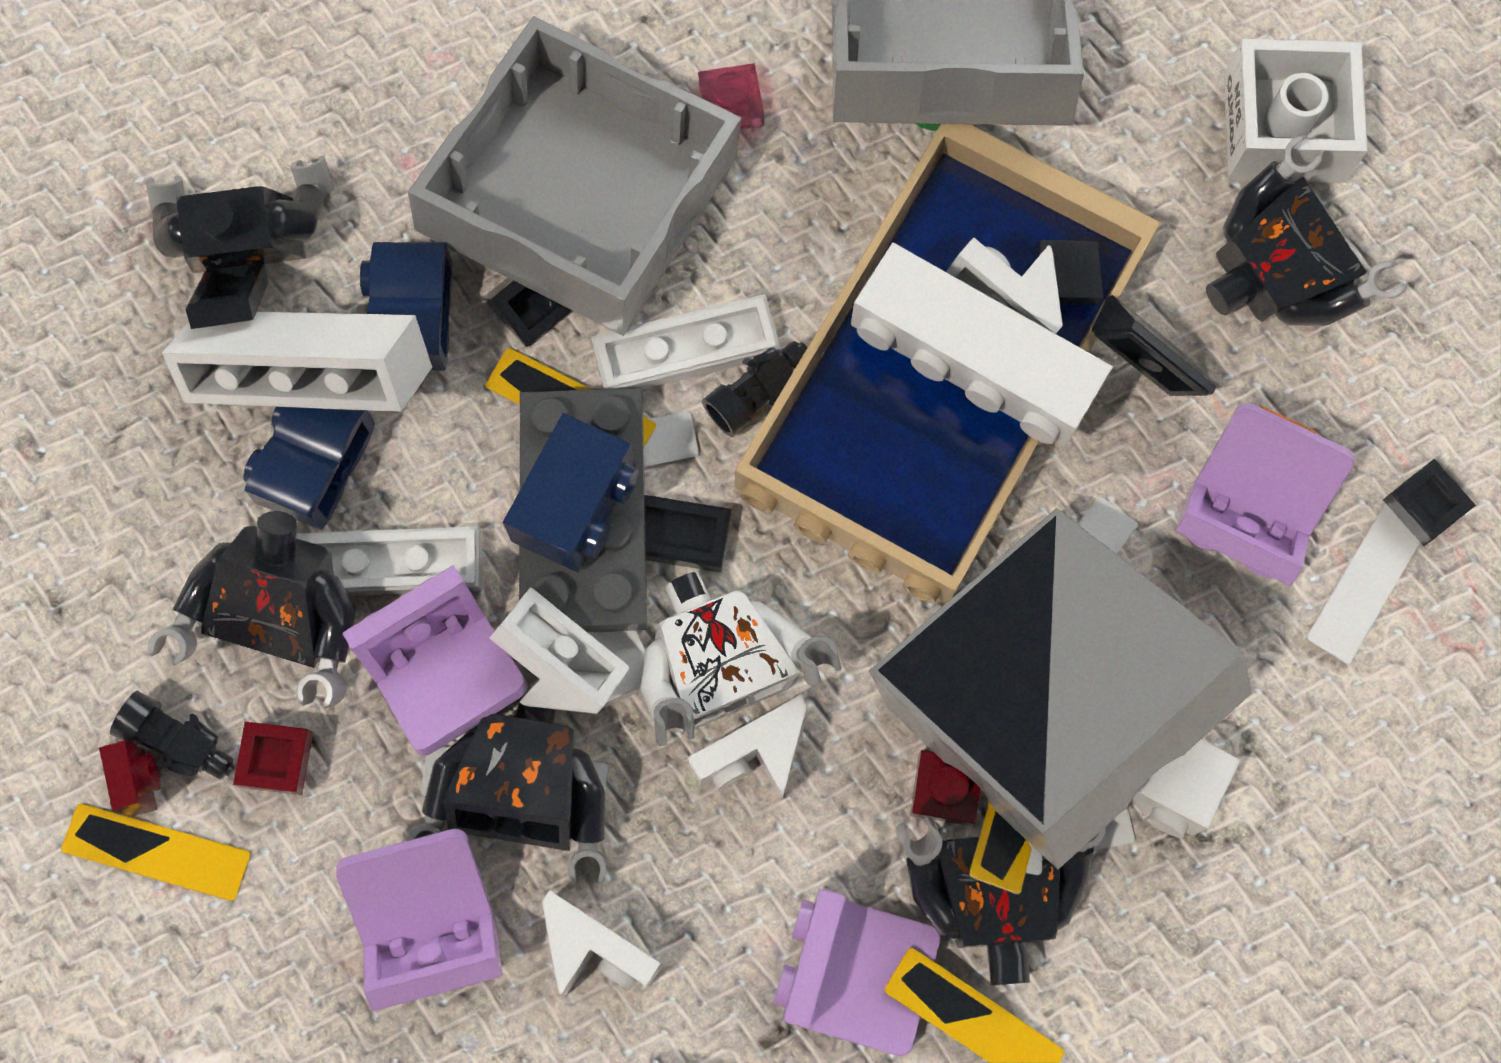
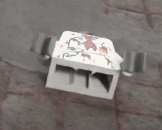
M691 572L674 579L665 586V590L677 615L659 623L655 641L645 651L640 692L654 720L656 743L659 746L667 745L666 730L679 728L681 735L687 733L690 740L695 737L694 729L788 690L798 675L795 665L802 667L804 679L808 685L817 686L821 683L818 665L828 664L834 667L835 671H840L841 663L837 646L830 638L823 636L811 637L794 623L760 601H750L741 590H736L711 600L699 573Z

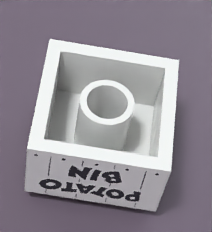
M1242 39L1224 73L1228 179L1252 180L1271 162L1280 163L1285 159L1286 146L1293 138L1298 135L1308 134L1305 139L1294 146L1293 157L1295 161L1299 164H1310L1315 160L1316 156L1324 151L1323 158L1318 166L1310 172H1296L1292 176L1293 181L1304 177L1307 182L1345 183L1368 152L1362 42Z

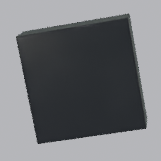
M1039 240L1033 248L1034 262L1048 245L1051 246L1060 305L1096 306L1103 299L1098 241Z
M1435 459L1383 499L1423 546L1433 541L1476 506Z

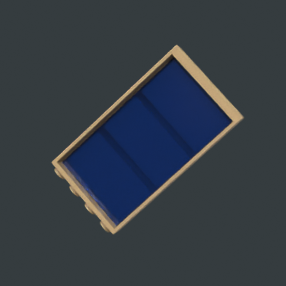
M941 124L735 469V487L741 490L739 496L747 504L763 513L771 514L776 509L796 520L793 524L795 529L813 541L825 544L830 539L850 550L848 557L860 567L877 574L882 569H885L905 580L902 584L903 588L916 598L934 604L937 599L947 603L954 597L1040 441L1026 434L1020 427L1021 422L998 410V412L993 413L979 408L966 397L965 390L946 379L934 381L925 377L912 366L911 359L894 349L880 350L865 342L858 335L857 328L851 325L856 298L892 242L947 272L960 252L974 237L985 247L994 248L1003 254L1010 263L1011 269L1022 277L1034 263L1033 248L1039 240L1098 241L1103 299L1096 306L1060 305L1063 326L1056 333V335L1089 353L1097 339L1091 329L1107 297L1114 295L1118 299L1120 298L1161 222L971 124Z

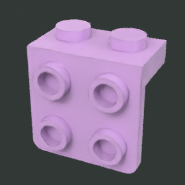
M1250 403L1241 404L1236 408L1188 492L1175 532L1188 537L1199 548L1220 552L1245 564L1251 572L1258 576L1274 578L1292 586L1303 569L1309 536L1352 470L1354 455L1348 448Z
M454 565L438 575L425 580L415 589L379 611L370 614L363 621L342 633L351 650L376 682L411 746L422 756L432 754L478 725L482 718L495 714L521 698L528 689L527 681L511 656L489 639L494 633V629Z
M451 829L348 856L342 858L337 863L336 878L364 946V994L372 1012L502 977L497 921L467 834L464 831Z
M820 888L817 892L815 903L802 899L792 938L803 941V946L796 968L784 964L773 1002L775 1005L785 1007L782 1021L896 1056L908 1054L913 1047L920 1016L886 994L884 988L909 948L916 949L935 962L940 943V934L933 926L846 901L845 895Z

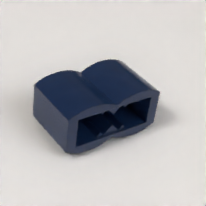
M373 242L370 260H362L360 266L361 293L363 296H369L367 314L415 315L432 364L431 370L446 371L452 291V259L446 242Z
M275 407L271 421L272 428L274 429L273 436L263 449H256L249 457L243 474L244 481L246 482L244 491L256 504L273 511L288 513L297 521L322 530L330 520L342 497L348 477L365 452L373 433L375 422L368 410Z

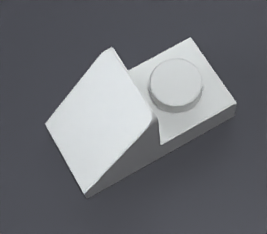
M973 237L946 272L1055 334L1063 326L1053 251L1049 245L1021 277L1011 269L1010 263L1003 254L994 248L985 247Z
M531 587L489 638L538 677L520 700V703L525 706L597 714L630 669L626 663Z
M801 695L687 758L689 767L701 788L713 781L718 789L729 786L752 771L747 762L757 757L780 800H783L807 708Z
M549 890L543 899L542 905L560 996H567L594 952L603 958L597 970L625 989L630 990L636 980L647 987L651 985L663 966L662 963Z

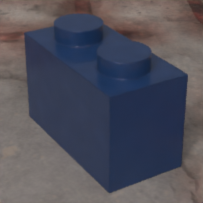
M562 413L503 520L511 542L579 573L587 556L595 559L602 550L610 531V524L606 523V520L616 501L624 504L629 499L636 485L639 470L635 468L631 443Z

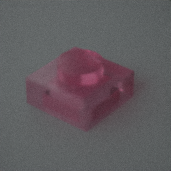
M755 63L698 71V85L701 98L741 117L740 129L764 126V110Z

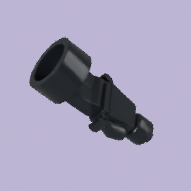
M792 341L782 349L781 353L774 347H771L763 353L753 356V358H744L742 363L748 366L746 368L747 372L731 385L725 386L720 384L702 399L703 407L713 422L725 434L734 437L751 423V415L768 400H770L768 402L769 405L773 406L794 371L792 368H796L807 350L806 345L802 342Z
M139 690L129 696L112 723L110 735L134 745H139L140 743L162 754L163 761L158 762V767L162 771L170 770L179 775L194 777L205 767L207 773L222 779L226 775L230 776L235 768L232 765L233 758L220 750L215 751L218 736L201 721L199 722V718L195 714H190V721L182 724L180 721L165 714L161 710L160 702L141 693Z

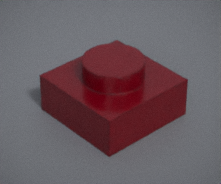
M245 721L233 785L244 789L303 795L313 732L305 728Z
M125 740L99 747L112 811L134 817L158 810L154 792L160 790L161 779L154 757L150 753L146 754L145 749Z
M921 750L918 756L910 816L919 818L929 816L932 820L973 827L976 824L980 787L966 774L945 763L934 752Z

